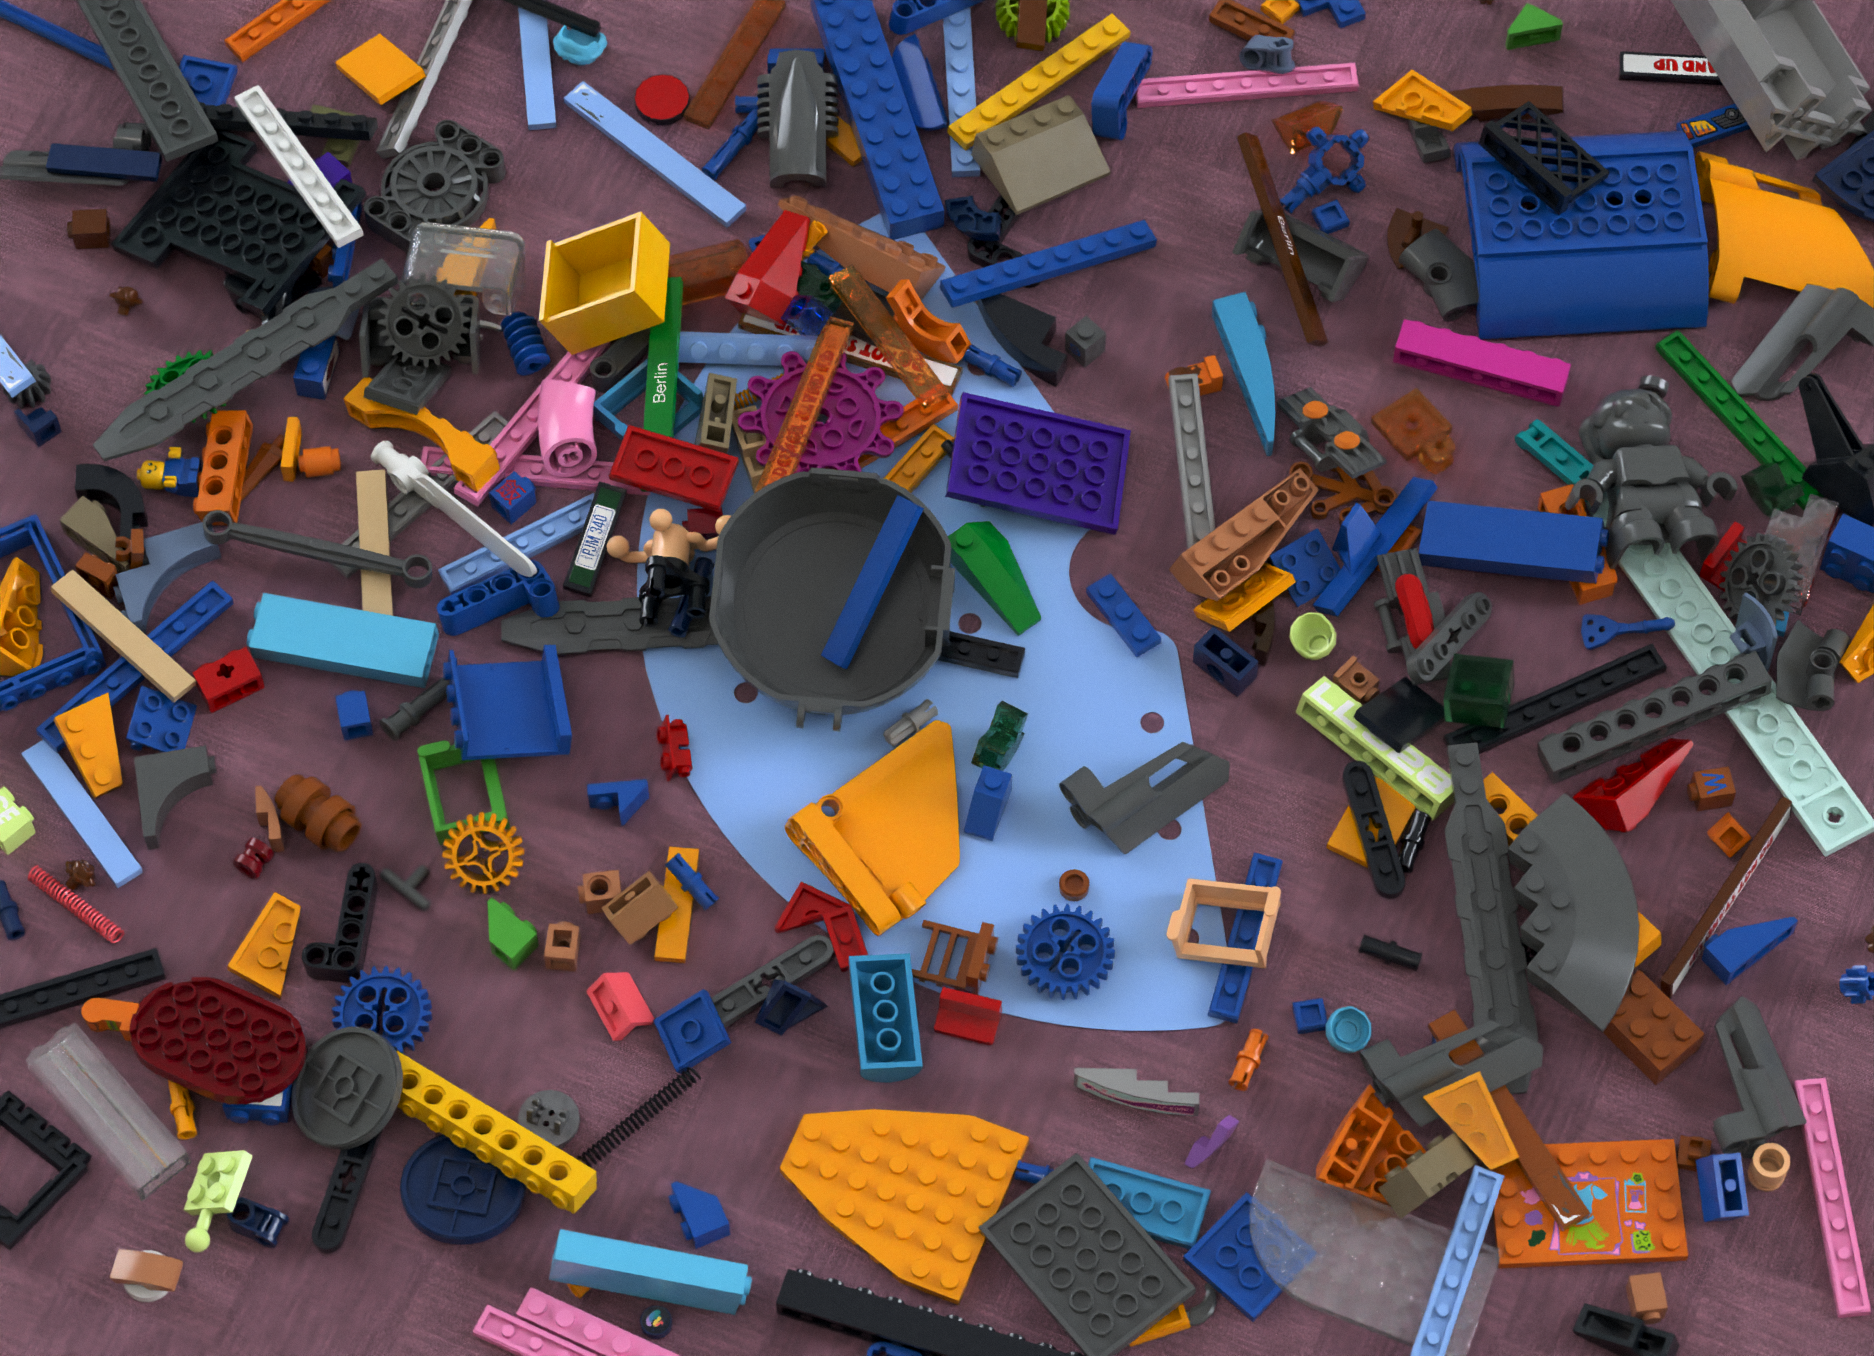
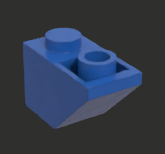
M677 1181L671 1183L672 1195L668 1196L669 1203L674 1214L680 1212L684 1221L680 1223L686 1241L691 1239L695 1249L730 1235L729 1222L717 1196Z

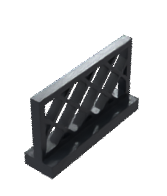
M1530 101L1495 123L1491 120L1485 124L1478 142L1482 148L1558 215L1567 210L1569 203L1608 178L1609 171ZM1528 113L1536 120V123L1521 122V116ZM1503 128L1516 129V136H1510ZM1521 130L1536 131V139L1521 137ZM1541 132L1551 133L1556 138V141L1542 140ZM1521 145L1536 147V154L1529 153ZM1541 147L1556 149V156L1541 155ZM1561 150L1571 151L1576 155V159L1561 157ZM1542 163L1555 164L1557 172L1549 171ZM1561 165L1576 167V174L1562 173ZM1581 168L1592 169L1597 175L1594 177L1582 175ZM1562 181L1576 182L1577 188L1572 191Z

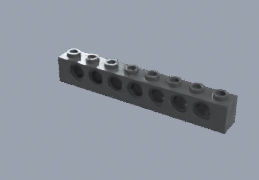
M1756 651L1749 654L1742 653L1735 656L1730 662L1721 666L1713 665L1707 668L1704 673L1695 677H1684L1676 685L1668 688H1658L1645 698L1629 700L1621 708L1614 711H1603L1595 719L1585 723L1577 722L1564 732L1546 735L1538 742V757L1554 785L1771 693L1772 679ZM1736 678L1739 679L1741 682L1738 684L1730 683L1728 680ZM1711 690L1714 694L1704 695L1701 691ZM1677 701H1683L1687 705L1679 707L1676 706L1674 703ZM1654 712L1659 714L1660 716L1657 718H1650L1647 716V714ZM1622 724H1629L1632 726V728L1625 730L1620 728L1619 726ZM1596 735H1601L1606 739L1602 741H1596L1592 739V737ZM1567 747H1575L1578 749V751L1570 753L1565 751L1564 749H1566Z

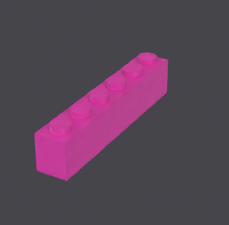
M1406 319L1403 321L1393 357L1394 363L1560 407L1571 364L1565 363L1558 358L1539 356L1532 351L1517 350L1502 343L1495 344L1481 340L1476 336H1465L1454 333L1446 328L1439 329L1425 325L1420 321Z

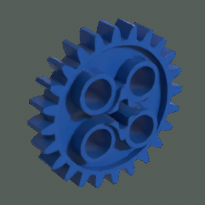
M1055 904L1053 905V913L1049 914L1043 908L1041 909V919L1032 915V925L1023 924V932L1025 934H1018V943L1020 944L1016 945V954L1019 955L1017 957V965L1023 966L1021 968V976L1030 975L1028 977L1029 986L1038 983V993L1047 988L1049 989V998H1052L1056 992H1060L1061 999L1065 1000L1066 994L1071 992L1073 998L1077 999L1079 990L1089 995L1090 985L1099 989V978L1102 980L1108 979V972L1106 970L1113 969V961L1110 959L1115 958V950L1111 949L1114 947V938H1107L1110 935L1109 927L1101 929L1102 918L1092 921L1093 911H1089L1084 916L1081 914V906H1078L1075 912H1071L1069 904L1065 905L1064 911H1059ZM1058 929H1063L1068 933L1066 935L1059 936L1056 935L1054 931ZM1077 931L1081 932V933H1080L1079 935H1077L1076 938L1072 941V937L1074 936V934H1075ZM1070 944H1071V952H1070V951H1066V950L1069 948V945H1070ZM1088 944L1091 945L1093 949L1090 951L1081 950L1079 947L1081 945ZM1040 953H1048L1051 955V957L1048 959H1041L1037 955ZM1058 963V967L1056 968V970L1054 972H1050V970L1053 969L1054 966ZM1073 968L1077 972L1069 975L1064 973L1063 970Z
M385 965L382 973H378L376 967L372 966L371 975H367L363 970H360V980L352 976L349 977L351 987L341 985L340 988L344 996L334 997L338 1005L332 1007L333 1016H336L332 1019L334 1028L360 1027L368 1023L372 1025L370 1030L379 1033L380 1023L378 1016L382 1012L381 996L382 991L387 990L384 1000L386 1011H384L382 1018V1036L392 1044L396 1051L404 1054L403 1049L406 1047L415 1051L413 1041H424L420 1031L429 1032V1024L426 1021H431L433 1018L432 1013L428 1011L432 1009L431 1000H427L429 997L427 989L421 990V981L416 980L412 982L411 972L402 977L400 967H397L392 974L389 972L388 965ZM366 996H375V999L371 1002H362V999ZM397 997L406 998V1000L400 1004L392 1003V1001ZM394 1025L403 1026L398 1032L389 1031Z

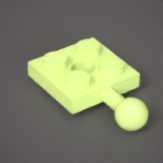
M245 1150L203 1154L184 1207V1211L187 1213L200 1215L196 1227L190 1229L185 1236V1244L190 1251L199 1253L208 1248L210 1235L207 1230L213 1214L233 1213L253 1155Z

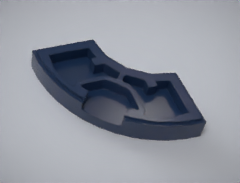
M973 196L945 200L946 210L952 224L963 235L981 241L1000 240L1001 218L999 213H988L980 210L976 206Z

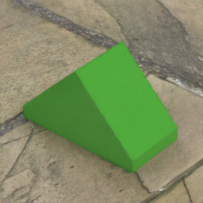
M1527 3L1508 29L1505 44L1506 50L1560 41L1563 27L1562 20Z

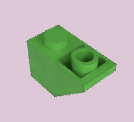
M492 897L488 900L491 952L515 971L539 946L537 929L529 921L518 919L513 909L505 902L498 903Z

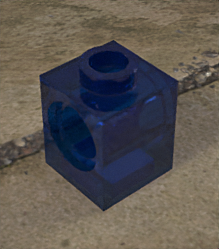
M795 295L781 319L800 335L819 336L833 312L814 296Z

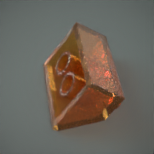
M739 239L670 255L668 277L682 278V305L726 295L737 272L748 259L745 246Z

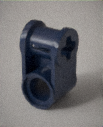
M243 1197L237 1199L233 1213H227L229 1226L232 1231L272 1249L276 1248L278 1244L276 1239L283 1225H287L290 1220L284 1213L276 1209L265 1207ZM239 1212L249 1213V1216L244 1220H236L234 1218Z

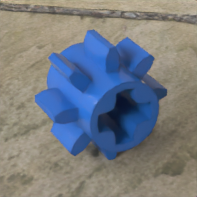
M1855 965L1852 969H1846V973L1840 978L1841 993L1845 997H1851L1852 1004H1863L1866 1000H1872V996H1874V973L1867 972V965Z

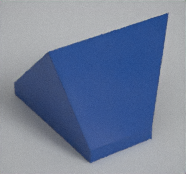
M1357 502L1341 524L1332 550L1337 552L1351 576L1354 575L1381 535V532L1364 508Z

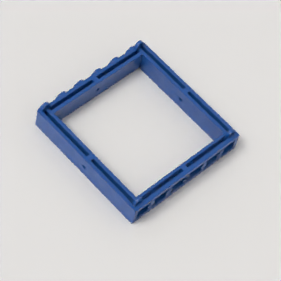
M37 514L0 528V537H2L0 538V558L33 544L52 585L65 576ZM63 602L61 604L82 648L0 682V712L11 710L26 700L39 698L54 688L67 686L73 680L82 676L95 674L101 668L107 666L91 628Z

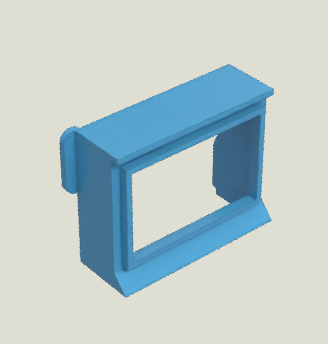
M648 359L594 402L593 412L595 420L602 423L621 441L628 426L619 421L615 415L646 390ZM679 371L677 376V393L689 403L675 414L674 435L700 415L703 403L702 391Z

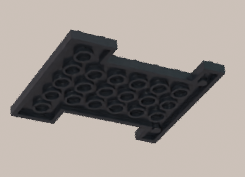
M214 129L217 133L218 141L188 153L111 245L115 252L154 269H158L171 252L177 250L251 282L253 285L240 301L244 308L266 316L331 237L295 186L246 166L258 151L255 142L226 130ZM341 179L333 188L350 213L366 196L363 187Z

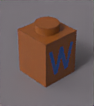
M1729 766L1693 772L1691 782L1687 784V794L1690 802L1694 801L1697 812L1732 806L1736 790Z

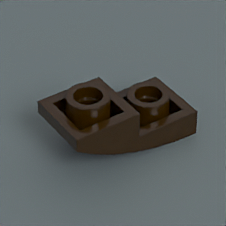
M1273 600L1255 612L1252 617V622H1255L1254 634L1256 635L1252 650L1256 651L1255 659L1263 666L1266 665L1273 640L1275 624Z

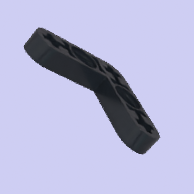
M1002 195L996 199L988 213H999L1002 228L1000 240L981 241L970 238L967 244L968 258L983 268L997 264V260L1001 257L1014 259L1024 256V254L1001 244L1020 215H1016L1009 208L1004 214V218L1001 217L1003 215V207L1007 208L1009 206ZM981 247L985 248V251L981 250L979 253L975 252V249H980ZM1040 281V282H1037V283H1034V284H1030V285L1024 286V287H1026V288L1036 287V286H1038V285L1041 283V281Z

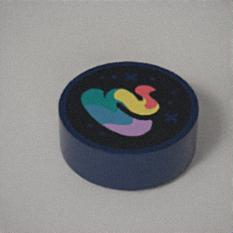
M659 1305L646 1308L640 1317L641 1329L649 1338L660 1339L665 1337L672 1329L670 1312L665 1307Z

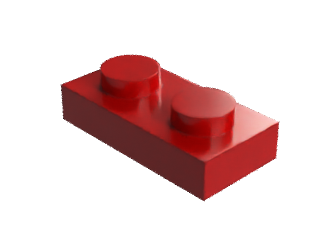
M851 905L822 914L841 973L849 971V956L868 955Z

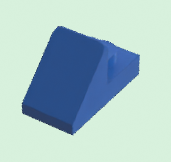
M647 779L587 784L589 807L606 810L613 806H619L621 826L649 799Z

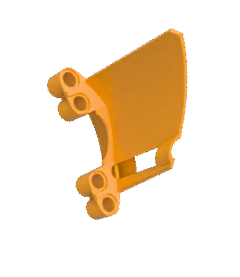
M1701 151L1697 152L1695 165L1701 201L1714 204L1717 225L1718 249L1713 251L1708 265L1710 274L1709 298L1734 304L1739 296L1743 278L1747 277L1799 292L1807 284L1832 290L1845 288L1854 292L1859 299L1874 308V269L1858 240L1834 209L1822 205L1819 193L1814 189L1728 164L1727 158ZM1757 182L1798 192L1800 200L1761 190Z

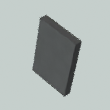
M400 351L391 358L365 388L364 398L417 415L420 409L428 403L451 376L452 366L441 362L437 366L432 359H430L428 367L424 366L421 359H419L416 366H413L412 357H408L405 362H402L403 353Z

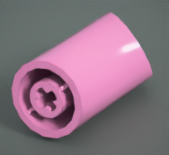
M542 380L538 407L540 451L545 469L556 477L567 478L577 476L587 471L596 460L597 448L593 435L595 389L566 381Z

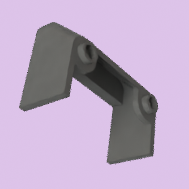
M1262 210L1250 211L1232 253L1236 255L1247 254L1246 259L1257 265H1262L1263 262H1271L1281 267ZM1284 213L1306 279L1318 285V289L1322 291L1321 296L1331 302L1343 300L1364 269L1370 256Z
M465 295L460 304L470 306L467 311L463 312L464 315L471 317V321L464 323V326L470 328V333L461 334L467 340L465 344L456 343L460 349L459 353L450 351L452 358L459 363H472V374H478L480 362L479 299L473 295ZM411 296V303L414 307L423 308L426 306L425 296ZM383 297L374 298L366 303L363 308L359 333L362 377L369 376L370 364L385 366L393 357L394 344L385 346L384 344L389 339V336L379 334L386 328V325L377 323L379 319L385 318V315L378 311L379 308L388 307L382 300ZM402 307L403 312L421 320L419 324L421 327L430 324L440 332L448 333L446 328L430 322L429 314L425 313L423 316H419L410 309ZM440 307L436 311V316L440 321L448 322L452 319V312L447 307ZM409 319L398 321L397 326L400 332L405 334L412 332L413 324ZM427 332L423 335L425 345L429 347L438 345L439 339L435 333Z

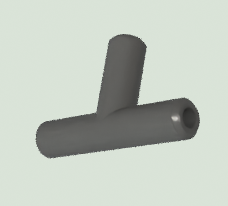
M420 865L406 881L402 880L389 868L381 871L380 878L422 911L428 910L431 906V902L415 890L429 874L427 867Z

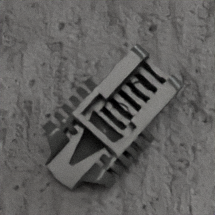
M791 50L779 52L776 66L772 68L771 74H763L757 77V88L759 89L757 90V97L759 98L757 100V107L759 108L757 110V116L759 117L757 120V126L759 127L757 135L760 138L769 139L770 188L784 187L785 183H789L790 180H806V182H812V187H827L826 138H833L839 134V130L836 127L838 126V109L836 108L838 106V99L836 98L838 97V90L836 89L838 87V76L831 73H823V69L818 65L815 52Z

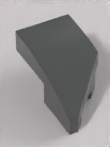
M1408 119L1414 143L1423 163L1450 158V147L1442 132L1438 131V127Z

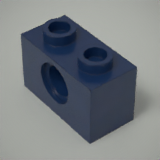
M1213 626L1194 645L1193 663L1236 697L1257 678L1259 661Z

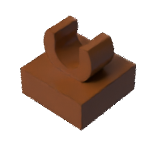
M131 529L130 539L124 536L116 537L115 547L126 549L123 551L116 550V560L123 562L130 559V569L141 567L144 557L143 529Z
M1681 1135L1677 1152L1678 1169L1697 1172L1696 1160L1710 1156L1712 1140Z

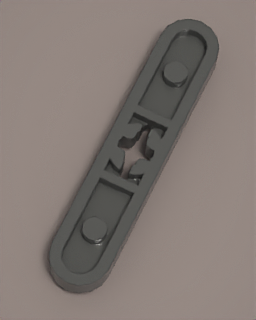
M1475 592L1465 596L1409 656L1406 666L1412 681L1424 683L1432 680L1487 621L1491 615L1492 604L1484 593Z
M823 935L811 936L713 996L711 999L724 1027H728L763 1005L770 988L767 985L760 987L762 985V978L766 977L767 980L774 978L785 980L796 985L828 965L833 958L831 940Z

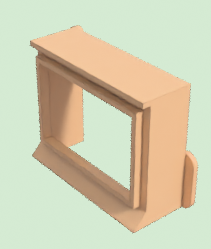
M1188 878L1180 910H1176L1171 914L1166 933L1167 938L1172 940L1177 958L1266 968L1267 953L1278 909L1281 906V890L1276 886L1263 887ZM1197 905L1264 911L1255 950L1188 943Z

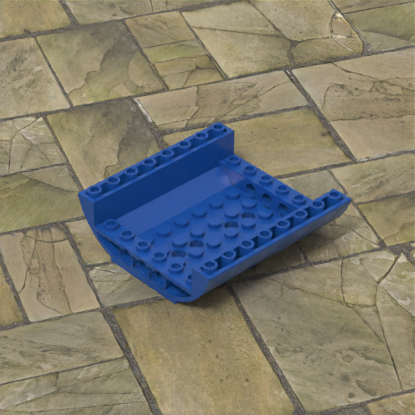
M1683 131L1570 137L1609 171L1608 178L1569 203L1567 210L1560 215L1555 213L1482 148L1478 142H1464L1454 145L1456 172H1462L1479 295L1476 310L1478 338L1482 340L1707 326L1709 300L1708 240L1693 146L1690 145L1686 133ZM1541 138L1542 140L1556 141V138ZM1521 145L1529 153L1536 154V147ZM1541 147V155L1556 156V149ZM1561 150V157L1576 159V155L1571 151ZM1542 163L1549 171L1557 172L1555 164ZM1561 165L1562 173L1576 174V167ZM1581 168L1582 175L1593 177L1597 175L1592 169ZM1562 181L1572 191L1577 188L1576 182ZM1637 196H1645L1650 202L1641 204L1635 198ZM1610 197L1618 198L1621 204L1611 205L1607 202V199ZM1524 202H1531L1536 206V208L1533 210H1526L1521 206V204Z

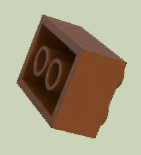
M1640 969L1633 974L1617 1013L1603 1032L1655 1085L1660 1083L1698 1051L1705 1035Z

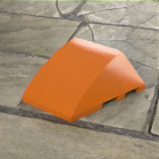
M1369 1084L1343 1118L1316 1166V1180L1390 1205L1378 1190L1379 1187L1387 1182L1384 1176L1398 1165L1402 1169L1408 1166L1405 1160L1417 1151L1421 1150L1423 1154L1427 1151L1409 1130L1404 1131L1394 1119V1112L1390 1107L1387 1109L1374 1095L1375 1089Z

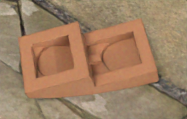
M255 786L256 815L259 825L268 826L269 842L273 852L285 851L283 834L275 807L262 786Z
M118 1249L109 1278L119 1284L143 1285L148 1290L174 1292L184 1262L179 1259L148 1252Z

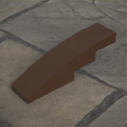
M1498 85L1448 92L1470 106L1473 114L1471 117L1477 116L1480 122L1503 118L1528 101L1545 116L1564 113L1562 86ZM1526 113L1521 116V121L1532 119L1533 117Z

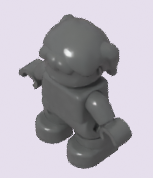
M1623 389L1607 395L1595 406L1592 414L1582 421L1578 431L1582 445L1594 466L1586 479L1575 483L1565 501V507L1567 510H1570L1576 506L1579 499H1585L1590 503V511L1595 514L1602 503L1603 493L1607 492L1609 509L1605 529H1609V541L1605 550L1610 569L1616 567L1630 545H1652L1654 554L1659 555L1664 544L1670 543L1672 554H1677L1681 546L1687 541H1696L1701 563H1703L1709 554L1714 552L1720 539L1714 521L1703 514L1701 501L1708 507L1717 492L1722 496L1723 500L1731 501L1737 492L1738 484L1731 475L1725 472H1715L1708 477L1709 472L1695 459L1682 456L1679 447L1676 445H1668L1671 439L1669 425L1672 421V411L1668 404L1653 391ZM1698 488L1701 489V491H1700V493H1699V494H1700V497H1699V495H1698V493H1697V491H1696Z

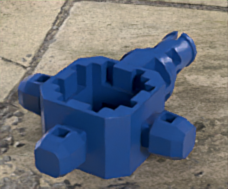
M1316 126L1306 133L1311 145H1316V147L1309 153L1308 164L1310 166L1299 175L1300 179L1296 181L1297 185L1280 199L1281 206L1285 205L1284 209L1291 214L1307 197L1312 198L1315 194L1319 195L1329 185H1344L1346 183V186L1355 193H1359L1366 187L1365 180L1361 174H1356L1364 167V155L1359 149H1362L1369 140V136L1363 129L1354 131L1349 135V138L1347 135L1332 134L1326 137L1327 134ZM1335 143L1341 145L1345 152L1350 155L1349 158L1351 160L1349 166L1337 177L1331 175V172L1322 164L1324 162L1321 160L1324 156L1323 154Z

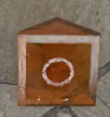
M1320 100L1272 119V123L1290 153L1293 154L1312 146L1307 139L1306 133L1314 126L1321 128L1327 134L1326 137L1332 134L1343 109L1341 105Z

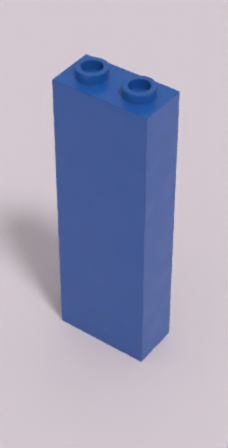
M1428 501L1418 554L1422 566L1596 584L1598 573L1602 574L1604 570L1605 557L1601 556L1602 547L1608 546L1609 529H1605L1603 518Z

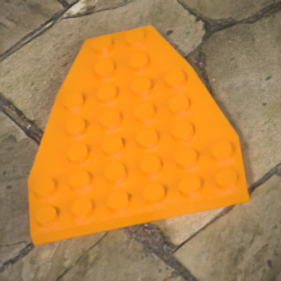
M880 1109L804 1114L781 1163L780 1173L789 1183L795 1185L798 1193L818 1210V1214L826 1223L856 1246L857 1244L870 1255V1259L875 1263L883 1265L892 1273V1277L897 1281L959 1305L986 1242L985 1237L980 1233L979 1226L999 1212L1017 1170L1018 1161L1022 1159L1029 1143V1137L972 1115Z

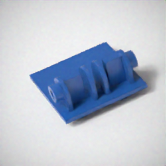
M1318 528L1269 556L1272 561L1270 565L1293 574L1296 582L1287 590L1297 607L1321 594L1340 571L1338 563Z
M141 686L126 735V739L131 743L130 747L133 750L141 751L142 747L147 746L160 752L185 749L197 706L180 699L174 703L164 693Z

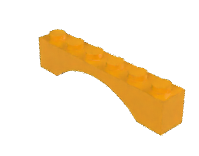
M364 377L343 398L349 416L369 428H401L429 438L448 456L456 480L464 482V485L476 492L500 470L496 457L497 453L490 445L486 443L483 445L477 442L471 434L466 431L461 432L444 418L439 419L435 417L426 407L421 408L419 413L415 415L364 398V390L373 380L370 377Z

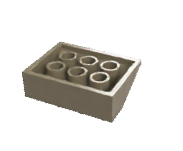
M1070 95L977 133L971 154L1016 215L1109 176L1111 172L1084 113Z

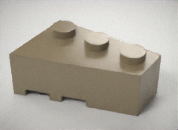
M1455 1132L1446 1139L1439 1135L1426 1145L1429 1151L1425 1154L1421 1150L1417 1151L1405 1160L1408 1166L1402 1169L1398 1165L1384 1176L1387 1182L1379 1187L1378 1190L1400 1219L1477 1163Z

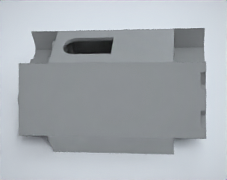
M1671 0L1765 152L1769 151L1783 138L1795 159L1799 160L1806 157L1815 147L1820 146L1824 150L1841 143V137L1855 133L1858 136L1866 133L1860 120L1872 111L1863 96L1871 88L1814 0Z

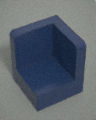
M39 407L27 416L19 408L14 411L19 427L38 448L62 432L58 418L51 410L46 412L42 407Z

